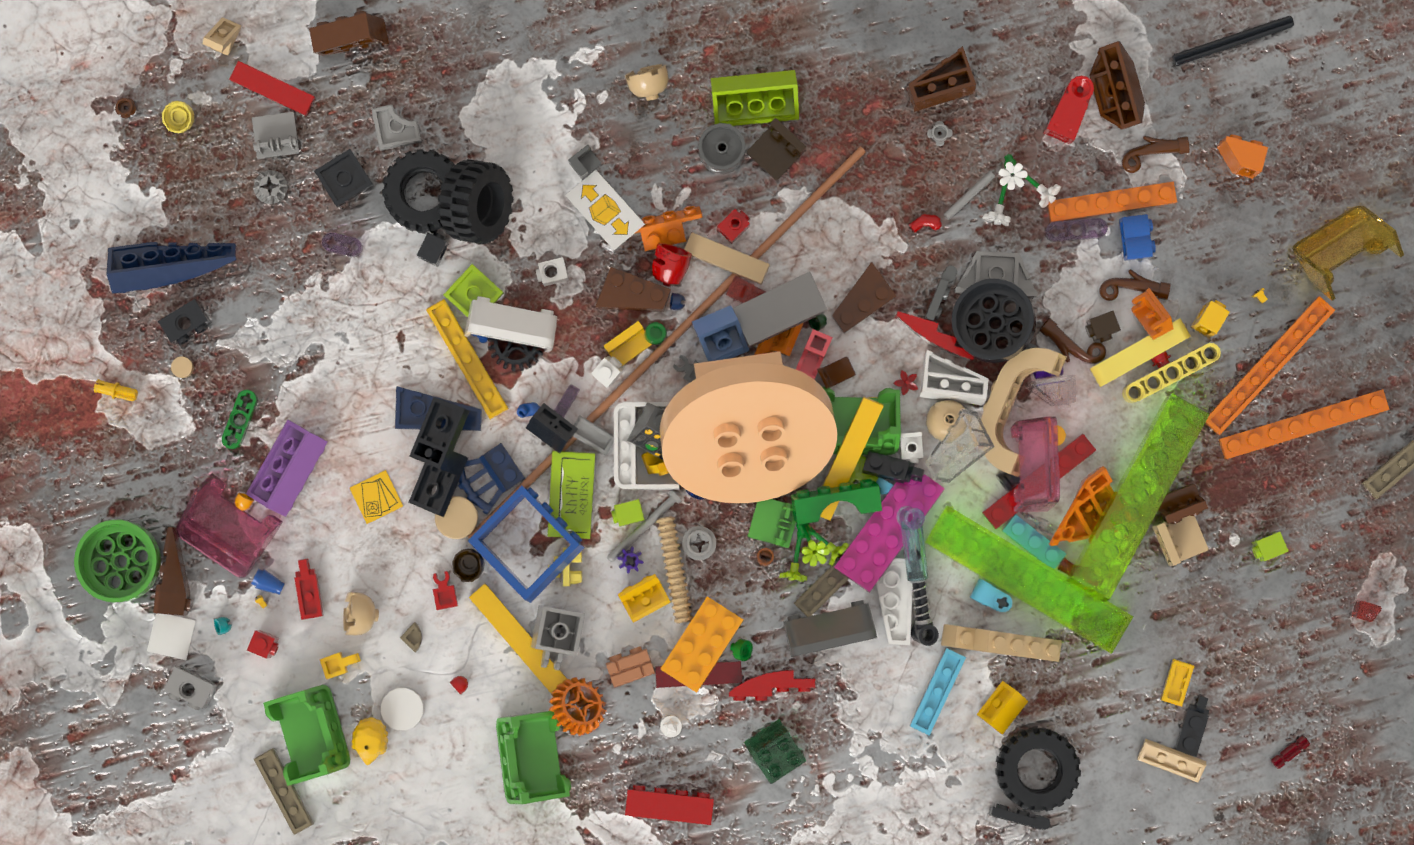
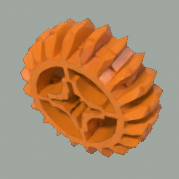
M577 677L566 679L563 683L558 684L556 689L552 691L551 695L553 697L549 701L553 705L549 711L555 714L551 719L558 720L556 726L562 725L563 732L569 730L570 735L578 734V736H582L585 733L590 734L593 730L597 729L600 726L599 724L603 722L604 718L602 716L606 712L602 708L606 702L601 701L604 694L597 693L599 687L593 688L592 681L586 683L585 678L578 680ZM570 692L569 702L565 704L566 695ZM590 709V716L586 721L587 710Z

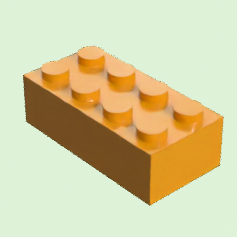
M707 596L662 665L661 670L698 693L744 619Z

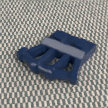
M502 443L479 458L468 460L465 467L482 464L484 468L468 479L464 469L459 480L458 487L460 490H464L468 496L466 499L481 508L486 515L490 513L503 493L526 479ZM488 473L492 481L479 490L474 491L470 484ZM495 485L498 487V491L489 503L479 497Z

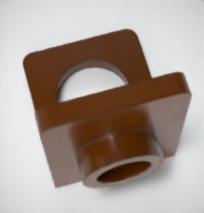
M847 356L817 369L826 389L856 375Z

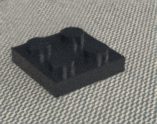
M351 149L314 170L337 208L373 186Z

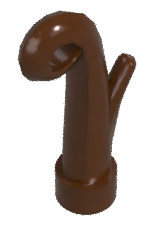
M1143 136V139L1151 144L1129 150L1123 156L1122 167L1129 173H1135L1141 168V160L1138 156L1189 153L1188 137L1167 140ZM1133 159L1136 165L1130 166L1128 161Z
M1130 269L1128 273L1134 279L1111 278L1104 281L1099 289L1101 297L1107 301L1115 300L1118 297V287L1142 293L1150 288L1158 299L1168 300L1171 283L1151 281ZM1111 287L1113 294H1108L1106 289Z
M1048 318L1039 329L1043 335L1049 337L1055 343L1062 355L1067 356L1065 360L1067 363L1070 362L1068 352L1076 358L1092 364L1101 362L1106 356V348L1099 342L1092 343L1086 353L1051 318ZM1095 348H1098L1100 351L1097 356L1092 355V351Z

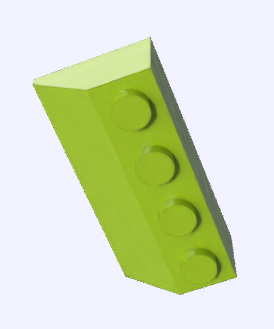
M795 70L711 78L715 124L724 123L738 126L769 123L774 118L779 121L799 120L798 85Z

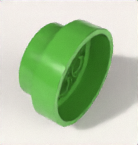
M125 520L104 521L89 529L79 541L74 556L76 576L82 587L93 597L106 602H127L144 595L156 582L161 565L160 549L152 534L141 525ZM127 535L133 537V543L129 547L124 542ZM107 540H110L112 543V549L109 552L104 549V543ZM143 550L148 554L145 562L139 559V554ZM122 555L127 559V564L124 567H121L118 563ZM100 561H104L106 564V569L102 573L97 568ZM136 571H139L142 575L141 581L138 583L133 580V574ZM115 576H118L121 580L118 588L112 585V580Z

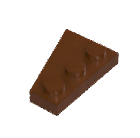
M873 262L870 263L832 315V318L843 333H846L896 297Z

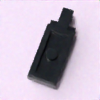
M868 451L863 473L904 484L905 482H910V480L922 482L924 469L914 467L915 464L910 461Z
M1197 695L1195 705L1190 704L1189 709L1186 710L1175 750L1197 757L1209 717V710L1206 709L1208 698Z

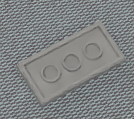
M810 271L733 308L750 347L828 311Z

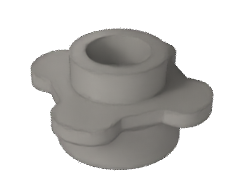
M937 121L933 129L927 132L928 138H932L937 146H943L944 141L953 134L952 130L948 129L942 121Z

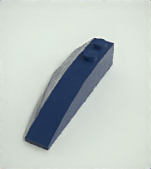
M147 242L108 248L106 274L111 292L115 294L148 290L201 276L235 261L236 243H208L206 246H200L198 243H189L188 246H178L177 242H169L168 246H158V242Z

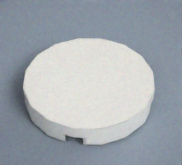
M396 688L390 691L381 703V715L384 722L395 730H408L415 727L424 714V703L421 696L409 688Z

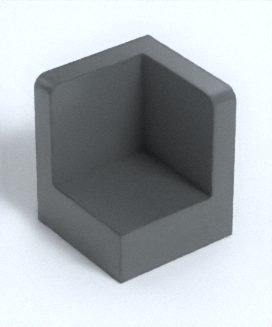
M586 145L568 159L569 164L582 180L601 166V162L592 152L589 145Z

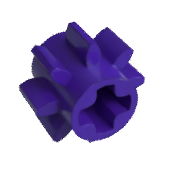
M633 546L630 547V551L622 548V556H617L618 560H622L619 568L621 569L625 566L628 574L630 569H635L638 572V564L644 563L643 560L638 558L642 554L641 551L635 553ZM628 555H630V557H634L633 564H630L629 562L625 564V562L627 561L626 557Z

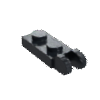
M996 804V807L989 808L988 814L992 817L1040 830H1046L1051 826L1049 818H1044V816L1037 815L1032 818L1029 817V812L1017 810V813L1008 811V806Z

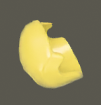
M172 101L165 106L162 112V122L169 131L183 133L189 130L194 123L193 109L185 102Z

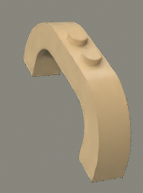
M1030 348L1008 360L1001 369L997 380L992 384L989 400L984 404L983 415L979 425L981 449L987 460L997 469L1018 477L1026 459L1025 456L1010 450L1003 438L1005 423L1023 380L1029 374L1037 371L1048 372L1059 377L1067 356L1045 348Z

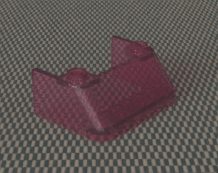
M1055 416L1019 420L1011 426V436L1015 438L1019 446L1020 484L1018 489H1014V502H1017L1014 512H1048L1060 500L1057 418Z

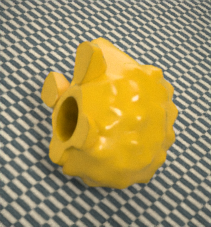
M373 717L360 720L352 733L351 748L357 751L366 765H370L379 755L384 754L388 743L386 726L381 720Z

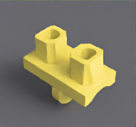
M582 551L563 570V586H571V584L582 582V571H571V563L582 562Z

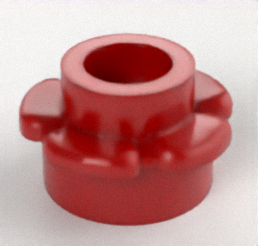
M1164 351L1151 359L1153 362L1152 366L1157 365L1158 368L1170 363L1168 358L1171 355Z

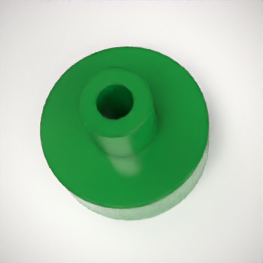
M741 638L736 643L731 644L730 650L733 651L735 659L747 661L751 657L753 644L751 641Z

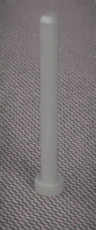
M671 490L668 493L670 497L608 555L607 559L610 562L615 561L617 556L623 553L622 548L625 550L629 548L676 502L679 504L683 500Z

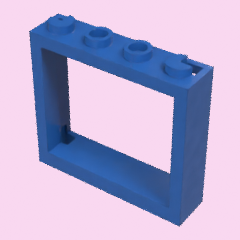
M521 486L482 525L468 542L525 601L531 603L585 547L580 543L582 541L580 536L574 531L570 533L566 528L568 524L560 516L556 518L552 514L554 510L546 502L542 504L537 499L539 497L537 492L531 487L527 489ZM524 498L571 544L529 588L483 541Z

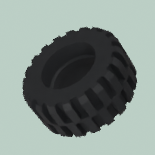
M417 149L415 153L409 151L405 153V157L401 159L398 157L394 160L396 163L393 167L389 166L387 169L388 175L383 179L384 189H382V196L385 200L384 204L391 216L407 230L417 231L422 234L438 232V229L444 227L439 219L441 217L438 213L439 204L430 210L418 211L407 203L404 190L412 177L425 172L436 175L444 183V177L448 172H451L450 169L455 164L445 155L438 154L433 150L427 152L423 149Z
M471 159L460 161L450 169L451 172L446 174L444 177L445 181L440 187L441 194L438 196V201L440 202L438 207V213L441 215L439 218L447 234L453 239L476 244H488L496 240L498 235L504 232V227L509 223L508 218L512 214L513 208L511 206L514 201L512 196L513 187L509 183L511 180L506 171L498 164Z
M1029 727V729L1019 730L1017 734L1007 738L1008 741L1002 744L999 749L1001 751L999 756L996 757L997 768H995V773L998 777L997 782L1007 798L1021 808L1034 812L1051 811L1054 807L1064 805L1066 799L1070 800L1073 796V790L1077 789L1079 785L1077 781L1078 777H1081V770L1079 769V764L1081 763L1075 753V748L1064 736L1046 728ZM1033 749H1044L1050 752L1058 765V773L1054 782L1047 788L1040 790L1025 786L1018 775V763L1021 757Z

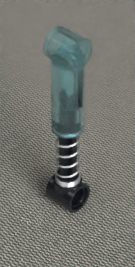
M903 506L897 512V521L901 525L907 580L912 583L913 590L911 591L914 595L912 600L915 603L913 608L916 611L914 616L916 617L915 623L911 628V637L920 644L931 646L937 642L939 633L938 629L933 626L931 617H929V600H927V583H925L929 575L923 533L925 516L918 508ZM910 513H913V519L909 522L908 516ZM927 629L926 637L922 638L923 631Z

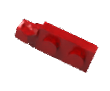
M309 559L298 560L300 571L295 572L296 577L294 579L301 620L324 616L315 569H310Z

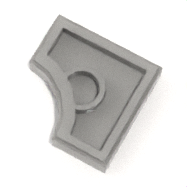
M392 104L371 109L380 151L422 142L418 121H408L401 118L395 112Z

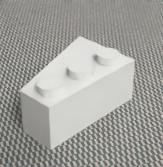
M929 350L926 351L923 362L920 397L984 405L987 399L988 378L965 367L962 368L951 363L952 361L946 358L943 359L934 355Z

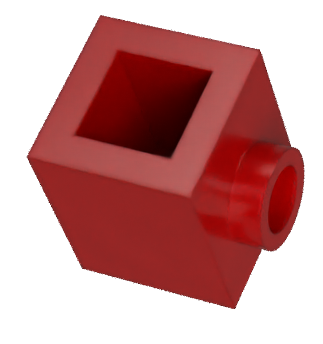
M734 209L717 226V230L733 244L750 227L748 222L750 218L742 210L738 212Z
M255 630L247 651L266 659L271 658L272 655L275 656L279 648V638L264 631Z

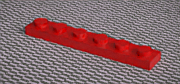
M1081 434L1025 478L1022 483L1016 485L1010 492H1007L984 510L982 514L993 528L997 529L1096 451L1095 447L1084 434Z

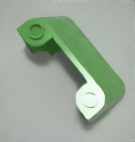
M823 386L822 388L829 396L833 407L837 427V442L833 454H837L862 398L835 397V392L832 389H826ZM885 388L878 393L877 398H869L883 404L884 407L861 455H867L868 451L883 455H893L899 450L901 437L900 390Z
M316 686L263 703L266 716L273 722L280 721L291 759V762L287 763L283 770L287 786L345 769L350 765L349 751L332 693L328 686Z
M552 711L500 717L496 721L504 792L509 804L523 805L570 796L571 783L565 775L560 774L555 732L559 731L561 726H556L557 719H551L555 715Z

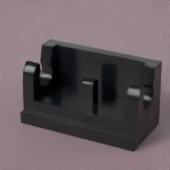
M545 403L536 411L526 426L527 430L559 454L578 430L577 427Z

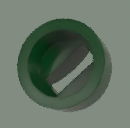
M823 313L808 320L810 327L816 331L823 329L827 325V317Z

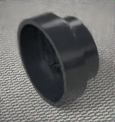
M985 279L972 284L959 296L952 312V328L959 344L972 357L984 362L999 363L1014 358L1027 348L1034 336L1036 315L1029 298L1017 285L1002 279ZM991 299L995 301V305L993 308H984V304L987 300ZM1008 304H1016L1015 311L1012 313L1005 312ZM973 316L981 317L979 324H970ZM999 319L1002 321L998 329L991 328V323L994 320ZM1021 323L1023 325L1022 330L1018 333L1012 332L1013 325ZM979 336H987V342L984 345L977 344ZM1002 339L1008 340V346L1005 349L998 348V342Z

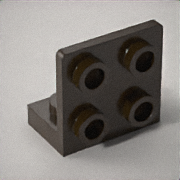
M774 118L769 124V128L747 150V154L777 181L806 151V146L778 119Z

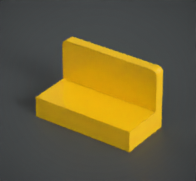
M637 321L606 343L604 348L611 358L615 357L623 366L653 344L647 342L644 336L645 330L640 322Z
M1002 681L976 715L1000 734H1004L1028 703V700Z

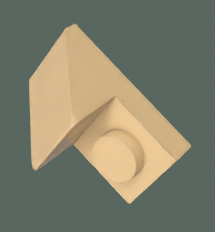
M222 17L204 36L203 44L228 55L240 32L241 25Z

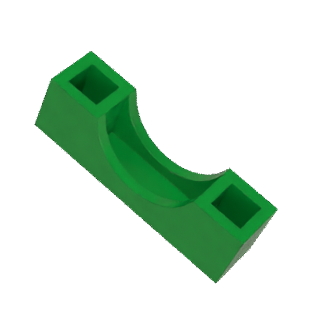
M863 479L857 484L846 482L839 484V487L830 488V486H822L817 488L816 491L799 490L796 494L791 495L794 520L797 525L818 522L823 510L831 503L837 501L852 503L861 514L882 511L879 485L876 481H872V479Z

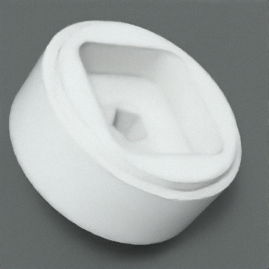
M673 715L666 716L660 724L661 732L667 737L677 736L682 729L680 719Z

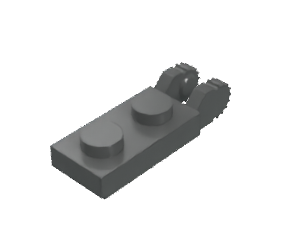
M954 265L946 267L945 271H943L944 273L940 278L924 319L930 321L939 319L943 309L939 307L942 299H947L950 288L947 286L955 280L958 272Z

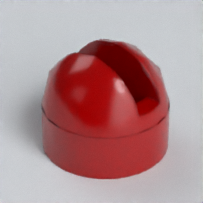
M457 676L450 681L451 685L460 694H463L468 688V681L463 676Z

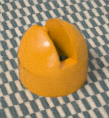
M239 492L235 498V506L241 511L247 510L252 505L254 499Z

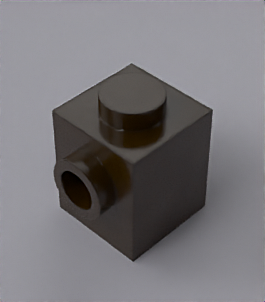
M1114 311L1086 321L1085 329L1089 338L1092 337L1093 341L1099 339L1101 343L1113 339L1112 334L1121 331Z

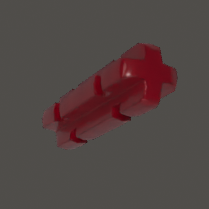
M1300 736L1296 743H1291L1280 752V755L1272 758V764L1277 769L1282 768L1285 762H1289L1301 753L1302 749L1305 750L1310 746V742L1305 736Z

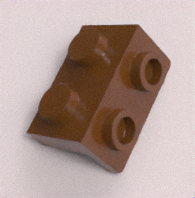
M1194 483L1155 498L1160 517L1168 524L1179 523L1184 517L1197 516L1203 510L1208 509L1206 501L1199 496Z

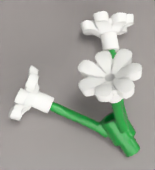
M1007 154L1004 157L1005 169L1002 168L999 171V175L1003 176L1000 179L1002 189L999 202L995 206V211H989L988 214L983 215V219L989 222L994 221V225H1001L1002 223L1004 226H1009L1011 221L1009 216L1003 214V202L1007 185L1010 190L1015 188V184L1018 187L1024 186L1022 178H1025L1041 194V201L1039 203L1041 208H1045L1049 202L1053 203L1056 200L1054 195H1057L1061 188L1060 185L1055 184L1047 189L1043 184L1037 183L1025 170H1022L1023 166L1017 163L1011 154Z

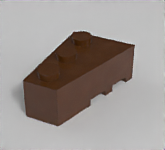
M963 46L950 57L943 59L933 69H929L908 84V95L914 112L975 94L976 82Z

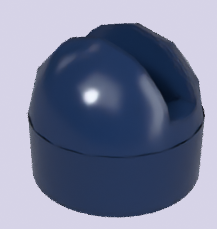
M672 293L670 310L683 309L685 304H681V301H686L685 297L679 293Z

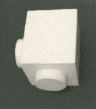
M607 356L591 374L608 388L614 384L625 369L621 367L622 363L615 357Z

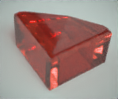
M1357 600L1351 616L1372 622L1381 612L1382 608L1372 603Z

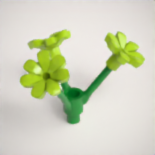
M809 523L796 525L798 531L794 560L791 562L790 571L780 573L779 578H789L788 580H797L799 582L807 581V576L801 575L798 572V559L803 538L807 539L808 547L802 548V554H804L802 561L805 564L810 562V566H816L817 561L821 564L826 563L827 559L824 555L832 553L829 564L833 566L835 560L842 556L850 544L845 542L837 547L832 542L826 541ZM811 535L819 540L817 544L811 539Z

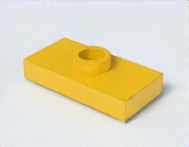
M1172 659L1160 700L1182 707L1194 665Z

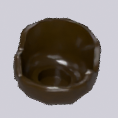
M463 549L455 554L452 561L453 573L461 582H473L484 571V559L474 549Z

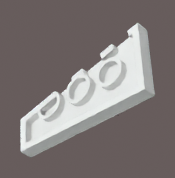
M895 558L876 583L888 644L910 645L911 590H913L909 579L911 571H913L911 559Z

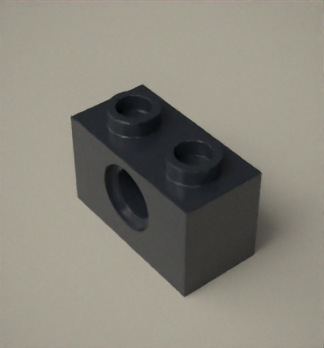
M193 299L158 321L169 341L174 345L185 344L190 340L189 337L191 335L206 331L208 329L207 325L212 323L200 302L196 299ZM189 318L191 322L189 328L183 329L182 321Z

